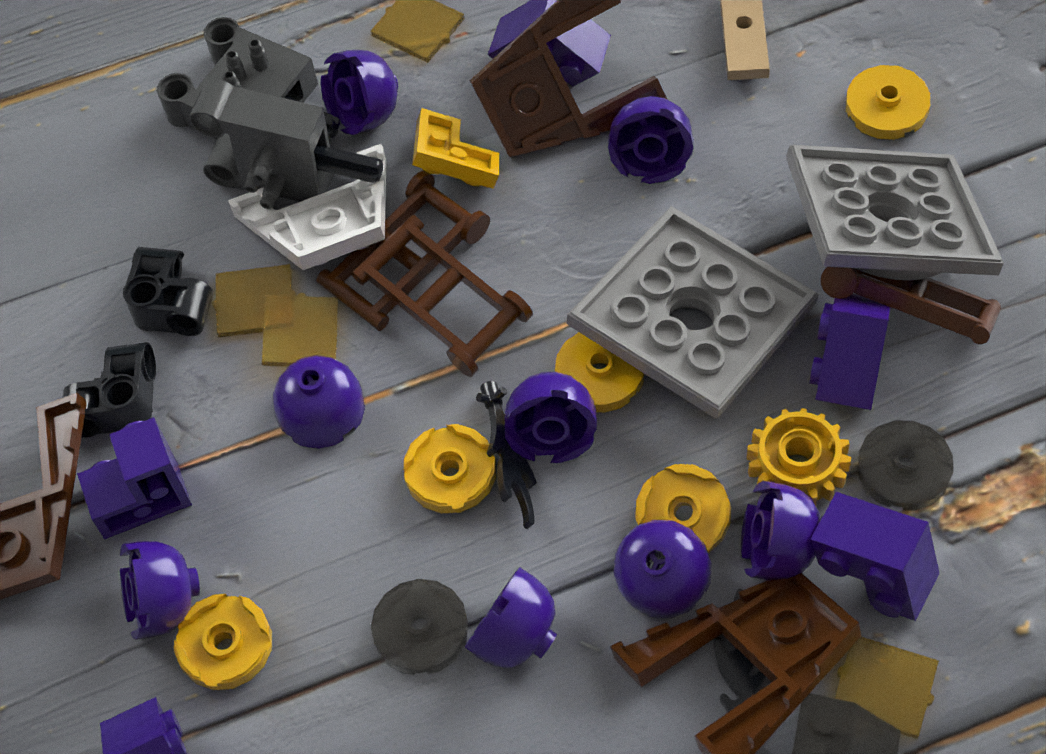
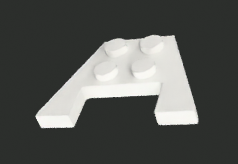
M378 144L356 153L383 161L382 176L376 183L355 179L356 181L279 210H274L273 207L265 209L261 206L260 200L263 196V187L258 189L257 192H249L228 200L233 215L302 270L325 264L329 260L355 250L365 249L369 245L385 239L386 156L383 146Z

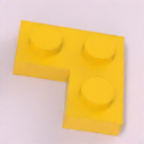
M421 108L416 121L412 166L419 167L430 174H443L461 179L471 186H485L494 189L499 176V153L461 142L460 119Z

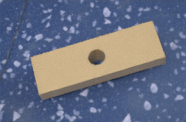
M720 0L727 79L769 78L770 67L762 0Z

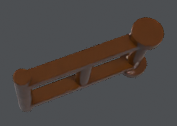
M424 170L413 176L406 187L405 196L407 199L385 220V239L371 244L365 249L351 252L332 272L324 269L316 278V282L378 331L383 330L387 326L390 319L387 314L397 304L387 295H384L373 305L347 285L345 281L351 276V272L396 229L427 202L456 224L437 243L450 253L462 240L468 244H474L479 241L490 225V217L486 213L479 210L471 214L435 188V177ZM404 246L393 258L409 271L395 286L408 295L439 262L428 253L421 258Z
M412 214L351 272V275L362 286L370 281L447 345L449 349L446 351L449 360L463 374L472 377L479 370L475 361L516 319L527 322L533 316L532 309L522 297L511 290H508L501 296L421 231L424 228L423 222ZM410 240L447 269L416 301H413L378 272ZM461 281L499 311L467 344L429 314Z
M826 267L820 279L822 289L832 298L844 299L855 293L969 337L976 344H985L989 340L1001 310L1000 303L995 299L986 300L931 278L895 280L871 275L855 268Z

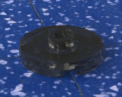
M895 420L878 426L865 437L858 454V477L865 491L882 505L891 507V505L903 507V510L916 511L933 505L945 494L954 472L953 454L945 439L931 427L915 421ZM902 457L909 458L914 464L903 465L898 459Z
M415 579L398 584L381 598L374 609L371 622V631L377 652L387 665L403 674L415 675V673L424 672L431 674L443 670L458 658L466 645L468 636V620L463 602L451 588L434 580ZM422 618L427 620V624L421 629L411 627L412 622L416 619Z

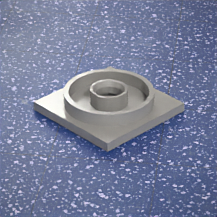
M789 145L786 159L823 266L855 268L871 275L895 280H919L930 278L940 273L999 276L1004 262L954 155Z
M671 206L567 314L566 324L637 368L646 376L659 382L715 419H718L815 306L819 293ZM682 308L696 309L710 317L712 326L701 330L686 329L682 321L675 317H670V314Z

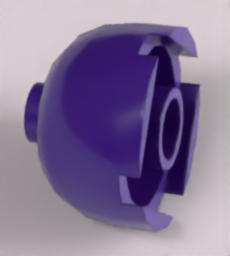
M346 50L333 53L326 58L324 65L329 63L330 65L328 67V74L321 75L322 99L327 113L337 117L346 127L341 129V131L345 134L357 135L373 130L385 123L391 117L396 107L398 94L397 78L385 60L367 50Z
M655 96L638 98L623 106L613 119L608 138L610 159L617 170L626 177H628V173L633 176H642L641 182L648 184L666 182L681 174L686 168V162L692 156L694 149V138L687 115L681 107L666 98Z
M315 355L301 358L292 363L278 378L273 392L275 417L279 427L285 434L292 437L293 442L303 447L320 449L337 445L344 440L343 435L350 432L353 427L355 430L358 428L365 411L364 397L359 381L347 365L331 357Z
M542 372L526 378L513 390L505 409V439L512 450L522 457L535 461V455H554L550 463H563L578 458L590 449L594 442V433L597 430L596 407L588 390L572 376L559 372Z
M761 481L753 490L754 493H761L757 505L747 504L743 519L741 557L751 559L752 568L744 570L746 575L752 578L765 580L788 579L803 573L816 557L815 549L810 539L821 521L820 513L811 497L803 491L781 483Z
M651 520L637 525L623 537L615 553L614 577L619 592L633 608L650 617L673 618L688 613L696 606L704 592H707L711 583L712 562L705 544L692 529L675 521Z
M139 541L122 544L120 556L129 555V567L120 569L124 612L127 622H132L136 618L138 629L130 632L132 638L138 640L171 632L185 619L191 607V597L199 596L200 583L196 568H187L185 559L173 546L158 541Z
M519 567L501 591L486 616L482 619L465 645V648L480 660L496 667L512 668L522 665L532 654L541 659L557 636V633L550 629L556 612L554 600L547 587L536 577Z

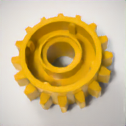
M801 408L797 412H788L787 409H784L780 416L774 419L767 416L764 419V430H753V444L748 445L746 459L751 461L748 466L749 477H758L757 484L761 481H769L797 488L811 497L815 506L816 502L822 498L831 501L834 496V486L843 488L847 477L845 472L850 470L852 457L847 455L850 445L849 440L840 439L841 427L838 424L831 425L825 420V415L822 413L819 415L808 413L806 408ZM795 454L802 455L808 461L796 462L791 460L789 456Z

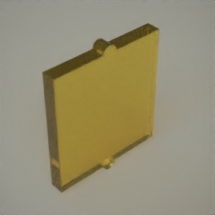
M397 0L392 6L385 8V15L370 32L372 37L429 63L444 44L450 43V36L464 21L465 17L463 13L435 0Z
M290 264L215 273L216 299L212 301V306L216 311L218 338L294 328L293 302L297 300L296 292L292 290V269Z
M302 292L297 296L265 295L262 366L288 367L301 358L315 355L336 359L338 298L310 297Z
M860 637L849 649L845 665L840 666L837 670V677L840 678L831 712L918 739L926 708L931 706L934 701L931 689L939 660Z

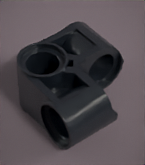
M138 247L135 250L132 267L123 288V297L135 325L141 330L171 332L185 336H196L203 331L214 291L201 280L194 278L180 279L182 258L185 255L183 251Z
M149 342L107 347L101 378L69 384L64 388L62 398L78 393L86 399L81 438L117 432L129 423L145 421L151 418L156 360L153 348Z

